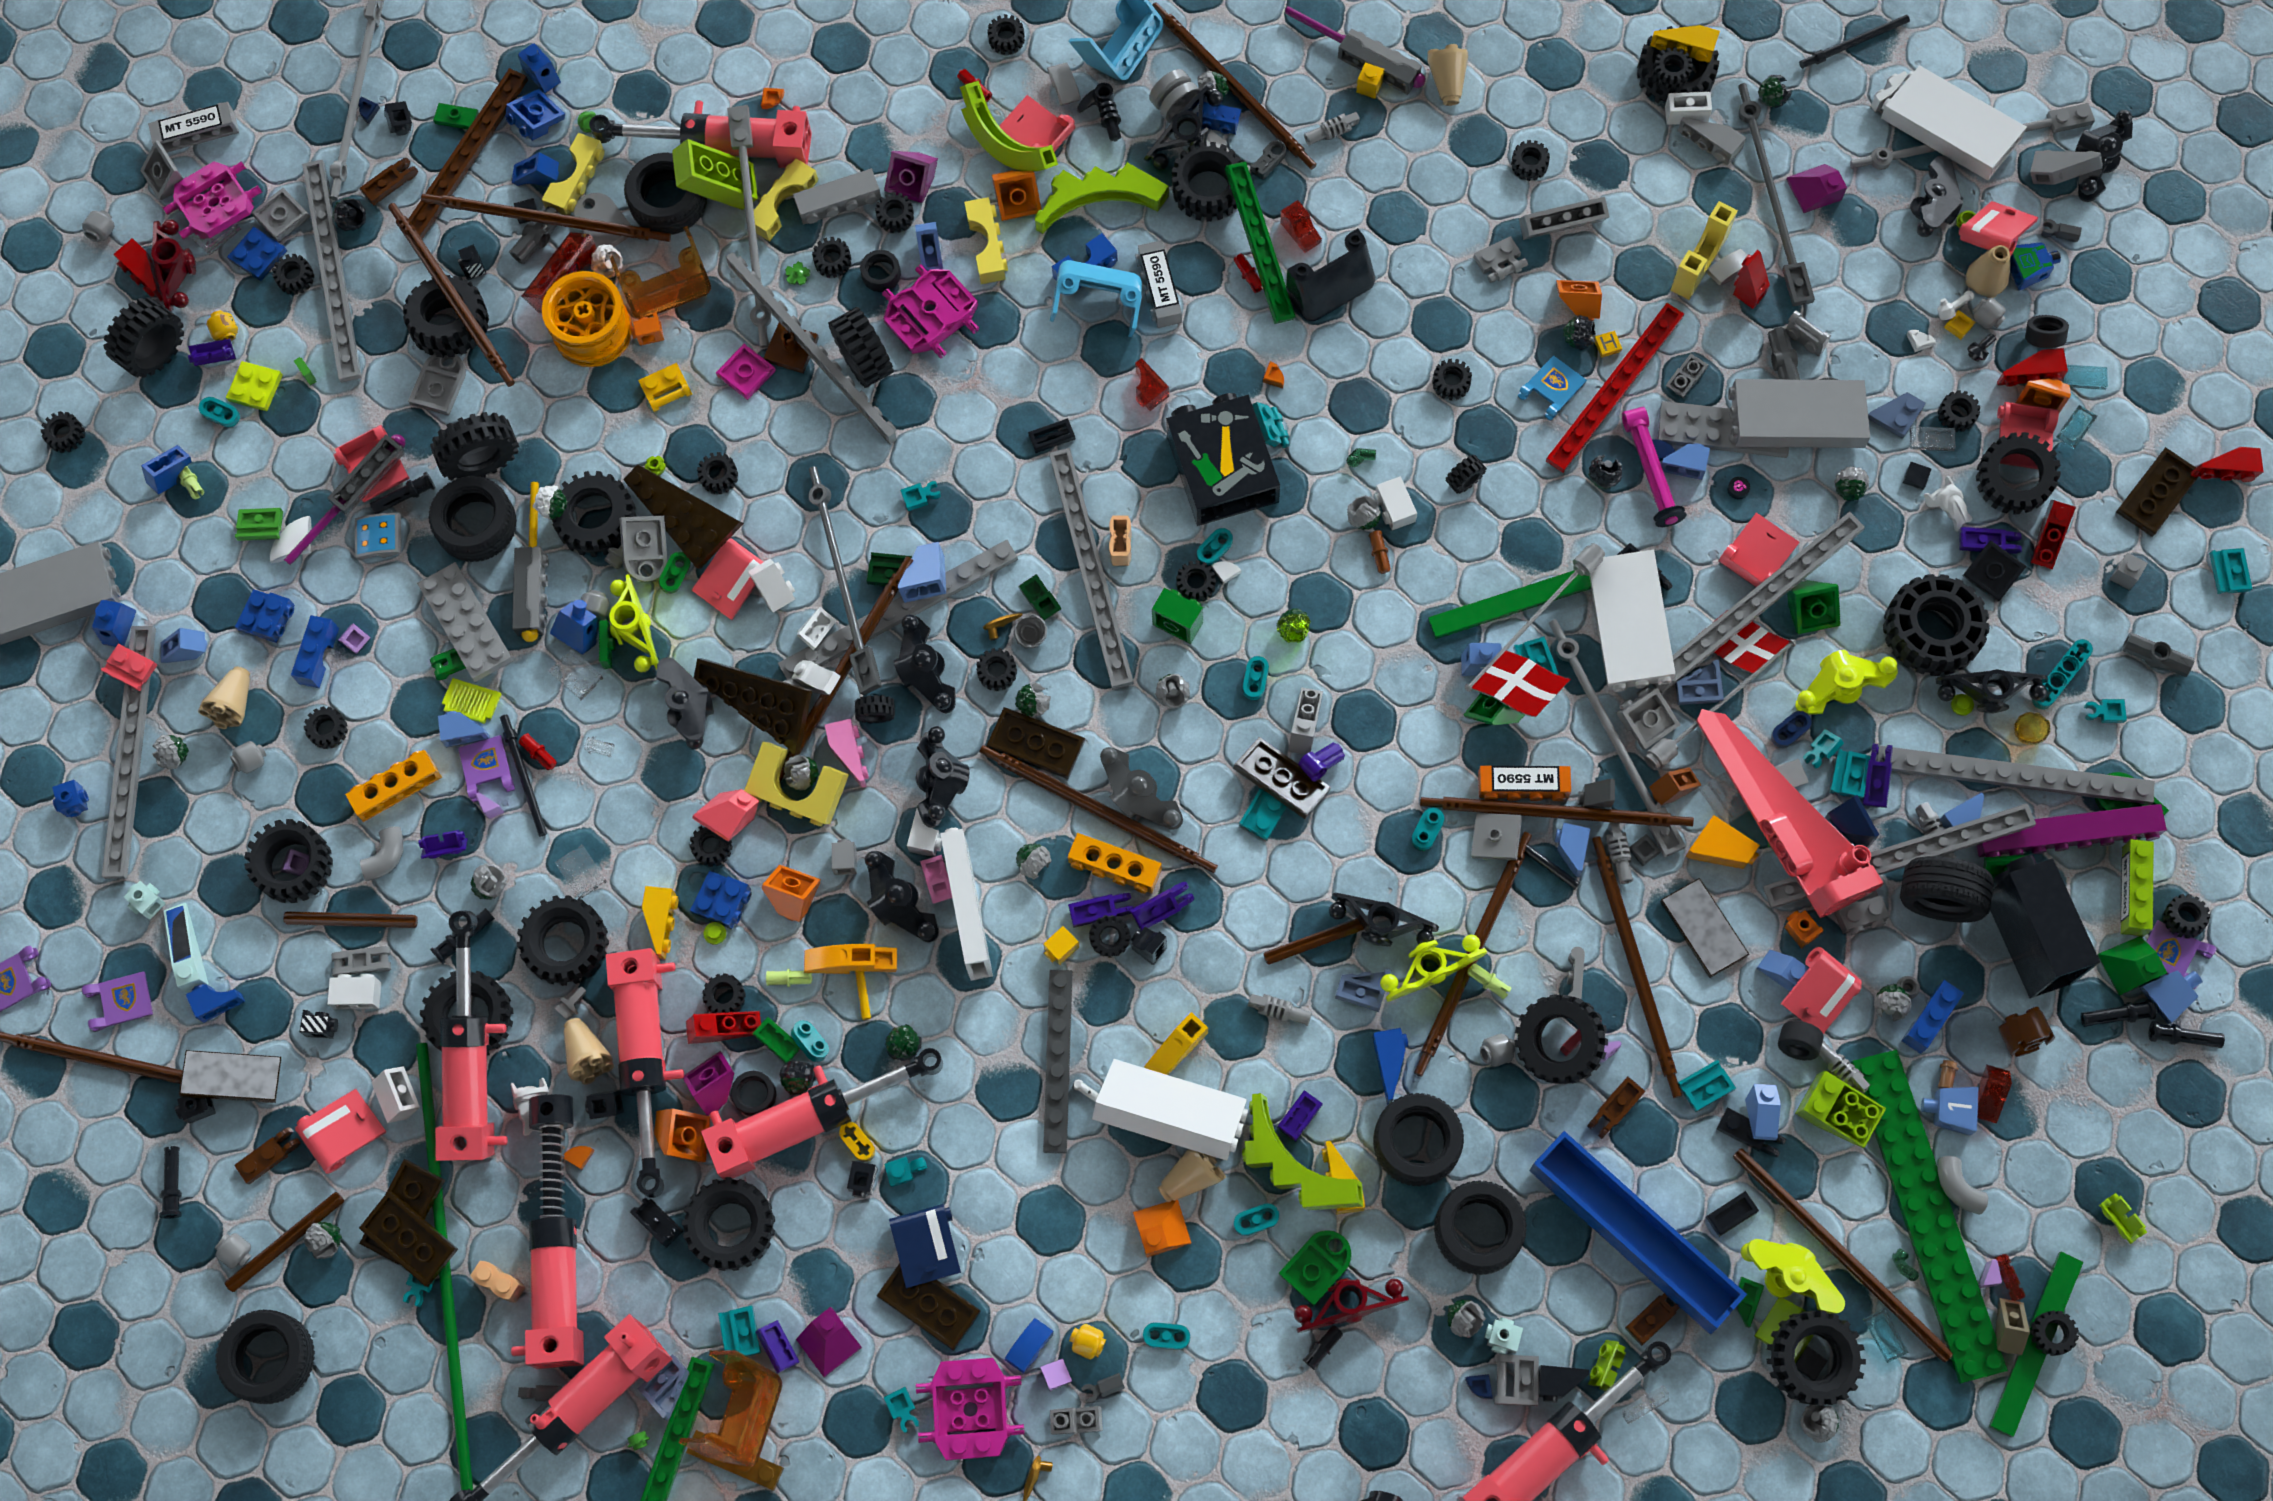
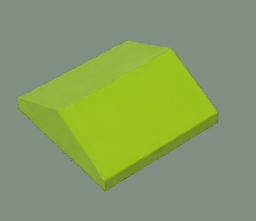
M1778 1298L1754 1336L1766 1345L1773 1344L1774 1338L1771 1334L1773 1331L1780 1329L1778 1324L1782 1320L1787 1321L1790 1319L1789 1315L1799 1314L1805 1310L1784 1298ZM1814 1335L1804 1337L1798 1343L1795 1349V1364Z

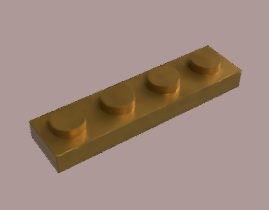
M698 1430L695 1431L686 1451L690 1455L773 1491L784 1470L779 1465Z

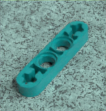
M2085 639L2077 640L2048 675V682L2043 683L2046 689L2051 692L2046 701L2041 702L2032 699V703L2036 708L2045 710L2054 703L2092 654L2093 647L2089 641ZM2080 647H2083L2085 650L2077 659L2074 655ZM2063 662H2071L2074 665V671L2065 670ZM2053 677L2060 679L2062 686L2054 687L2050 679Z

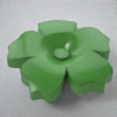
M799 261L793 264V268L787 266L785 269L786 281L789 284L795 285L798 283L803 285L807 281L806 277L810 276V269L803 267V263Z

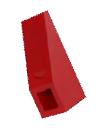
M131 238L113 254L118 260L116 264L124 273L129 271L131 273L130 278L137 285L142 283L145 286L143 290L151 298L156 296L162 301L163 298L154 262L146 250Z
M1758 249L1752 256L1748 254L1741 264L1743 267L1737 275L1739 277L1734 283L1735 290L1733 295L1752 309L1763 299L1770 286L1762 254Z
M2064 348L2043 349L2004 371L1997 384L2012 387L2017 384H2025L2028 381L2042 379L2062 381L2068 372Z
M2238 447L2202 463L2191 472V476L2200 477L2201 479L2220 478L2223 481L2241 480L2242 482H2252L2264 472L2261 448Z
M2050 500L2031 563L2053 570L2076 509L2075 506Z
M760 1011L693 1014L686 1021L688 1044L711 1043L753 1036L752 1033L761 1025Z

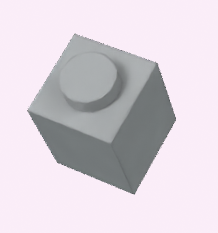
M2127 553L2119 562L2110 580L2130 590L2139 580L2148 563Z
M841 839L837 843H832V871L834 875L857 874V847L851 840Z

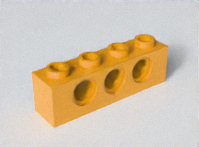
M424 749L412 753L403 762L394 763L387 771L373 775L366 783L354 786L345 795L356 815L365 822L439 780L442 776L432 758ZM417 769L413 776H409L410 771ZM397 780L396 785L394 787L389 788V784L392 781ZM377 792L374 798L369 799L371 793Z
M1080 833L1076 834L1068 854V863L1074 869L1092 871V874L1096 877L1111 878L1114 883L1121 886L1126 884L1133 886L1134 890L1143 894L1147 892L1153 893L1162 870V863ZM1093 853L1099 856L1096 861H1089L1087 859ZM1112 861H1117L1120 863V866L1116 869H1111L1108 867V864ZM1132 869H1139L1141 874L1133 877L1129 872Z

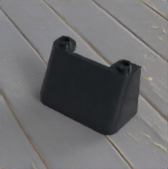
M1359 228L1350 232L1345 237V247L1348 252L1315 272L1306 263H1298L1287 269L1286 288L1289 298L1305 320H1319L1374 286L1375 273L1366 239Z

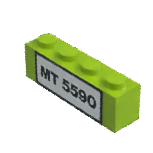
M2130 839L2122 846L2121 934L2144 937L2153 930L2154 842Z

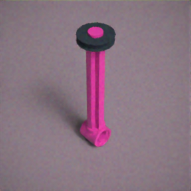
M1639 407L1623 411L1622 423L1626 432H1630L1633 437L1659 511L1653 517L1654 521H1656L1655 525L1662 528L1675 525L1685 519L1687 514L1684 512L1685 508L1683 506H1675L1648 430L1649 417L1645 407Z

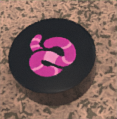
M1744 477L1732 478L1727 487L1728 494L1734 499L1745 498L1750 491L1749 481Z

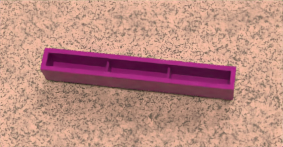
M2156 804L2034 819L2036 822L2035 827L1977 844L1976 846L1979 857H1997L2003 854H2009V856L2023 855V852L2032 851V854H2040L2046 852V849L2064 851L2068 850L2070 846H2077L2078 849L2091 847L2095 843H2100V846H2108L2114 844V841L2123 840V843H2127L2130 839L2137 840L2140 837L2146 838L2147 841L2156 840L2167 831L2162 805Z

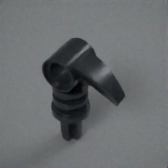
M1100 83L1095 89L1084 96L1077 107V111L1081 113L1092 105H1096L1100 112L1102 127L1107 128L1109 139L1116 142L1121 139L1118 126L1121 122V117L1114 102L1113 87L1109 83Z

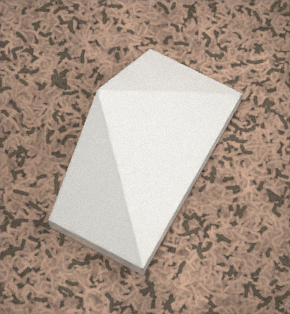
M819 607L798 630L797 636L814 650L835 624L836 620L822 607Z

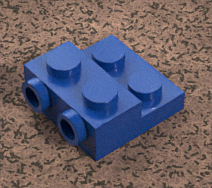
M537 89L506 104L505 117L510 125L515 124L519 128L522 137H528L533 141L547 134L550 126L564 120L565 113L540 89Z
M253 589L235 628L277 643L279 637H282L285 632V625L288 619L292 617L295 605L289 598Z
M709 870L690 911L693 914L712 922H719L724 927L732 929L734 924L737 925L741 919L743 905L747 904L751 898V888L746 883L729 876L724 877Z

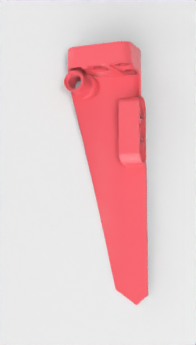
M1701 709L1696 722L1789 876L1796 877L1819 918L1847 907L1884 884L1874 866L1869 863L1871 852L1867 847L1851 844L1787 781L1726 714Z

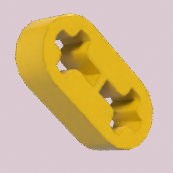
M849 1122L840 1127L839 1135L855 1157L862 1162L872 1160L875 1156V1147L859 1126ZM847 1128L850 1130L856 1129L854 1131V1135L857 1137L855 1141L850 1136L844 1137L847 1134L845 1131ZM860 1142L865 1148L870 1146L867 1156L865 1154L859 1155L861 1150L857 1145Z

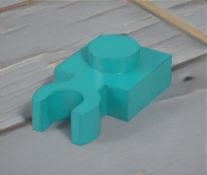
M931 481L924 488H922L921 483L901 489L900 491L907 510L911 511L928 505V498H940V491L931 492L933 488L938 487L937 482Z
M2102 699L2099 702L2100 705L2096 702H2087L2084 705V708H2090L2094 712V714H2087L2085 716L2086 720H2094L2097 717H2101L2102 723H2125L2127 721L2125 699Z
M1824 729L1810 745L1813 751L1807 752L1803 759L1806 764L1815 759L1811 764L1817 769L1821 766L1822 759L1824 757L1830 759L1844 742L1840 737Z
M409 1274L406 1285L411 1286V1289L404 1294L403 1302L409 1303L411 1297L416 1296L414 1305L420 1307L423 1304V1291L430 1293L434 1281L429 1287H425L413 1275Z
M906 1387L883 1397L893 1419L896 1420L901 1417L900 1427L903 1432H908L906 1428L908 1421H913L914 1425L919 1427L918 1419L910 1413L916 1407Z

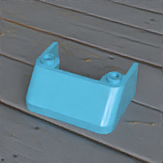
M1119 0L1116 5V15L1121 24L1102 51L1092 38H1071L1069 43L1087 65L1116 80L1128 79L1163 29L1162 17L1148 0Z
M1071 260L1064 261L1058 270L1050 321L1054 322L1060 294L1072 295L1076 293L1079 286L1120 293L1122 304L1133 308L1128 337H1132L1137 327L1142 298L1141 278L1131 272Z

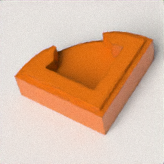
M763 88L762 109H769L779 104L784 97V89Z
M1270 361L1263 378V383L1283 388L1284 375L1279 366Z
M576 1146L563 1154L565 1156L563 1159L583 1170L595 1150L587 1146Z

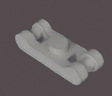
M380 946L334 952L331 954L332 961L334 962L332 976L338 977L339 974L352 975L390 971L391 962L388 961V956L391 954L390 947ZM373 956H379V962L373 963ZM348 960V966H343V961Z
M1574 947L1568 957L1569 963L1572 964V971H1568L1567 984L1571 985L1568 996L1582 999L1585 952L1581 947Z

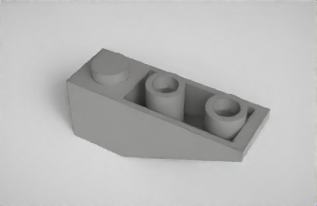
M1686 117L1681 119L1678 128L1683 137L1692 140L1700 149L1706 150L1716 160L1726 165H1729L1743 149L1746 140L1745 136L1730 126Z
M2035 151L2030 171L2033 184L2055 185L2101 169L2103 166L2101 153L2094 151Z
M1301 687L1288 752L1304 755L1311 752L1323 691Z

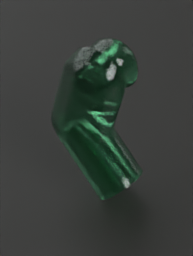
M1356 448L1347 457L1348 466L1357 467L1365 459L1375 460L1376 449Z
M1899 1248L1892 1255L1894 1264L1900 1274L1910 1281H1916L1919 1277L1918 1271L1905 1262L1909 1258V1254Z

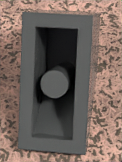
M1615 779L1585 784L1582 792H1578V805L1587 808L1611 809L1615 801Z

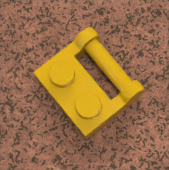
M677 362L638 380L654 412L660 410L659 407L685 395L686 397L693 395ZM679 386L682 387V388H680V389H678V390H676V391H674V392H671V393H669V394H667V395H665V396H663V397H661V398H658V399H656V400L654 399L655 397H658V396H660V395H662V394H664V393H666V392H668V391H671V390H673V389H675V388H677V387H679Z

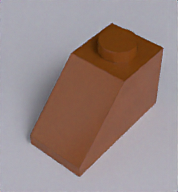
M1687 767L1667 772L1649 788L1652 791L1653 798L1662 806L1673 803L1702 785L1691 768Z

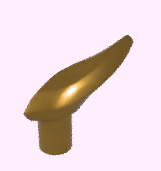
M1015 613L999 617L986 623L983 629L988 630L990 640L998 639L996 628L1004 627L1023 615L1022 613Z
M1039 1455L1034 1459L1030 1467L1024 1487L1023 1501H1027L1034 1484L1038 1480L1039 1471H1052L1053 1463L1041 1461Z

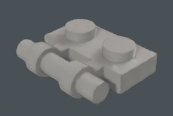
M1511 236L1474 253L1473 256L1483 274L1489 271L1492 272L1487 275L1490 283L1496 280L1501 281L1505 279V276L1513 272L1516 274L1522 271V268L1528 266L1525 258L1519 261L1516 260V258L1520 257L1521 252ZM1508 263V266L1504 268L1499 267L1501 265Z

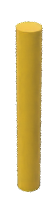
M855 971L862 1020L871 1019L865 974L864 971Z

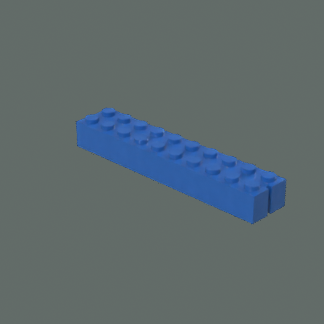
M1565 1131L1533 1163L1529 1171L1710 1335L1747 1295Z

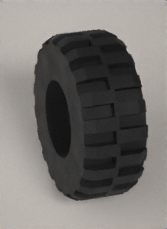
M1927 574L1923 579L1916 577L1909 584H1904L1899 589L1885 612L1884 619L1886 621L1883 624V632L1887 634L1885 638L1888 647H1892V654L1896 659L1900 658L1904 666L1916 669L1917 673L1924 674L1927 672L1931 676H1940L1943 672L1945 675L1953 674L1957 669L1962 670L1968 666L1987 641L1986 636L1989 633L1990 625L1986 623L1989 619V613L1983 607L1984 601L1981 597H1977L1976 591L1971 586L1967 587L1958 578L1954 580L1949 578V575L1940 574L1939 577H1935L1934 574ZM1925 610H1934L1944 614L1952 622L1955 636L1948 640H1938L1928 636L1920 628L1917 614Z

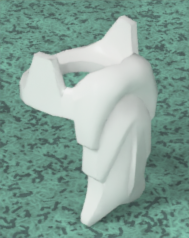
M1946 476L1943 487L1932 494H1924L1926 505L1928 507L1940 506L1947 513L1948 518L1952 519L1956 532L1959 531L1964 523L1972 521V516L1968 513L1967 505L1963 501L1962 491L1954 485L1950 476Z
M539 1079V1088L526 1086L517 1089L514 1083H511L513 1104L515 1109L518 1110L519 1119L523 1123V1135L528 1136L532 1131L542 1133V1131L529 1128V1099L549 1093L545 1079Z

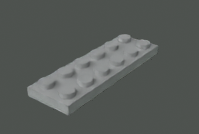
M1662 401L1658 440L1665 441L1670 445L1685 446L1698 443L1712 450L1787 458L1789 454V447H1735V438L1731 437V429L1734 422L1733 419H1730L1729 408Z
M456 562L417 583L474 682L514 661Z

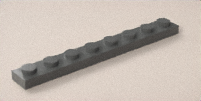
M1050 970L1044 1153H1067L1072 970Z

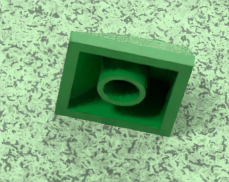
M1807 580L1800 582L1787 592L1788 606L1797 634L1841 626L1839 586L1837 584Z
M1483 693L1477 696L1463 714L1466 718L1491 725L1519 723L1525 716V714L1519 713L1497 699Z
M2141 936L2097 954L2119 996L2167 974L2157 952Z

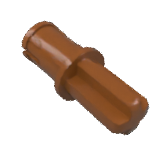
M1373 531L1368 535L1373 550L1371 555L1375 558L1378 572L1385 574L1391 570L1387 556L1388 548L1385 547L1382 531Z

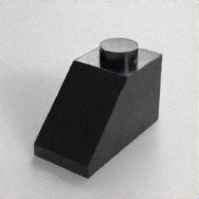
M1540 1365L1538 1397H1543L1544 1402L1557 1403L1558 1399H1562L1589 1375V1369Z

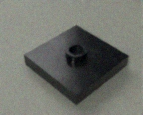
M1990 540L1962 576L1999 602L2027 566Z

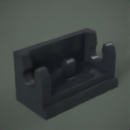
M644 1198L642 1200L643 1204L639 1208L634 1207L630 1213L667 1248L683 1230L651 1198L649 1200Z

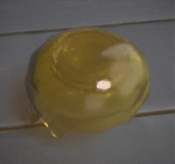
M2026 712L2016 720L2014 734L2023 744L2036 746L2044 742L2050 734V722L2038 712Z

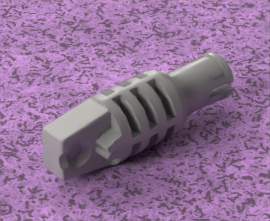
M1357 112L1346 116L1341 114L1329 119L1326 122H1322L1319 128L1304 133L1305 141L1310 146L1320 140H1330L1351 131L1352 127L1359 123L1360 118Z
M1928 802L1920 804L1915 809L1919 817L1918 822L1921 828H1923L1924 834L1928 835L1945 829L1939 816L1933 811ZM1954 852L1940 856L1957 858Z
M1610 822L1608 825L1609 835H1606L1611 862L1616 866L1619 884H1628L1633 882V877L1629 865L1631 854L1626 833L1621 832L1619 823Z
M1251 994L1248 1006L1257 1009L1259 1014L1284 1022L1292 1020L1308 1026L1312 1015L1311 1011L1293 1007V1004L1289 1001L1266 994L1263 997Z
M1823 1040L1819 1056L1828 1064V1070L1832 1071L1834 1076H1837L1840 1080L1864 1094L1870 1087V1084L1863 1078L1864 1075L1848 1059H1845L1844 1055L1837 1054Z

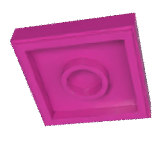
M743 344L721 366L716 375L748 400L771 377L776 369L746 344Z

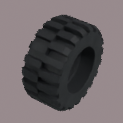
M446 275L484 333H486L489 327V315L479 290L470 281L465 279L463 281L462 277L454 276L451 278L450 275ZM432 277V280L422 281L419 287H415L411 291L412 295L407 296L406 304L403 306V319L416 346L420 350H424L426 354L432 356L435 354L436 357L444 358L445 355L449 358L455 357V354L463 355L467 353L468 349H474L477 344L459 317L446 325H433L429 323L437 312L446 308H452V306Z
M1554 994L1547 998L1537 999L1536 1004H1530L1526 1008V1014H1521L1519 1021H1521L1520 1027L1516 1026L1515 1033L1518 1034V1040H1514L1515 1047H1518L1520 1051L1517 1055L1519 1060L1524 1061V1067L1527 1071L1534 1073V1076L1538 1079L1555 1084H1573L1580 1082L1581 1079H1587L1591 1076L1593 1070L1597 1071L1601 1066L1599 1062L1601 1059H1605L1607 1053L1604 1052L1605 1045L1608 1046V1039L1605 1038L1607 1028L1601 1022L1603 1019L1601 1015L1593 1010L1594 1007L1589 1003L1576 997ZM1560 1017L1574 1021L1578 1025L1582 1037L1578 1053L1572 1059L1563 1062L1549 1058L1545 1054L1541 1042L1545 1026L1551 1020Z

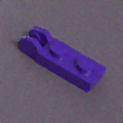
M1961 527L1959 529V550L1981 552L1991 540L2009 554H2019L2022 552V546L2006 544V541H2019L2022 539V534L2003 529Z
M1875 743L1872 745L1871 759L1868 761L1864 806L1887 808L1892 772L1893 745H1887L1885 749V762L1877 761L1879 746Z
M1181 882L1173 886L1171 890L1168 889L1130 910L1140 931L1145 926L1149 928L1179 912L1181 908L1194 901V896L1191 893L1178 898L1177 901L1175 899L1176 896L1189 888L1187 882Z
M1110 894L1068 904L1073 928L1095 923L1096 919L1102 918L1105 915L1117 917L1131 914L1130 910L1134 908L1133 906L1116 909L1114 904L1130 900L1131 894Z

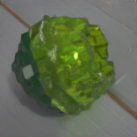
M1293 608L1281 615L1276 623L1277 631L1286 642L1301 643L1307 637L1311 620L1306 612Z

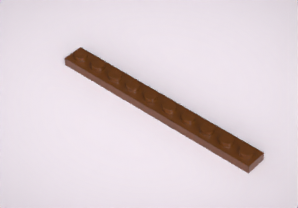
M511 68L508 69L425 194L452 196L506 115V104L516 100L528 82L526 75ZM420 201L409 217V221L421 239L424 238L444 208L441 205Z

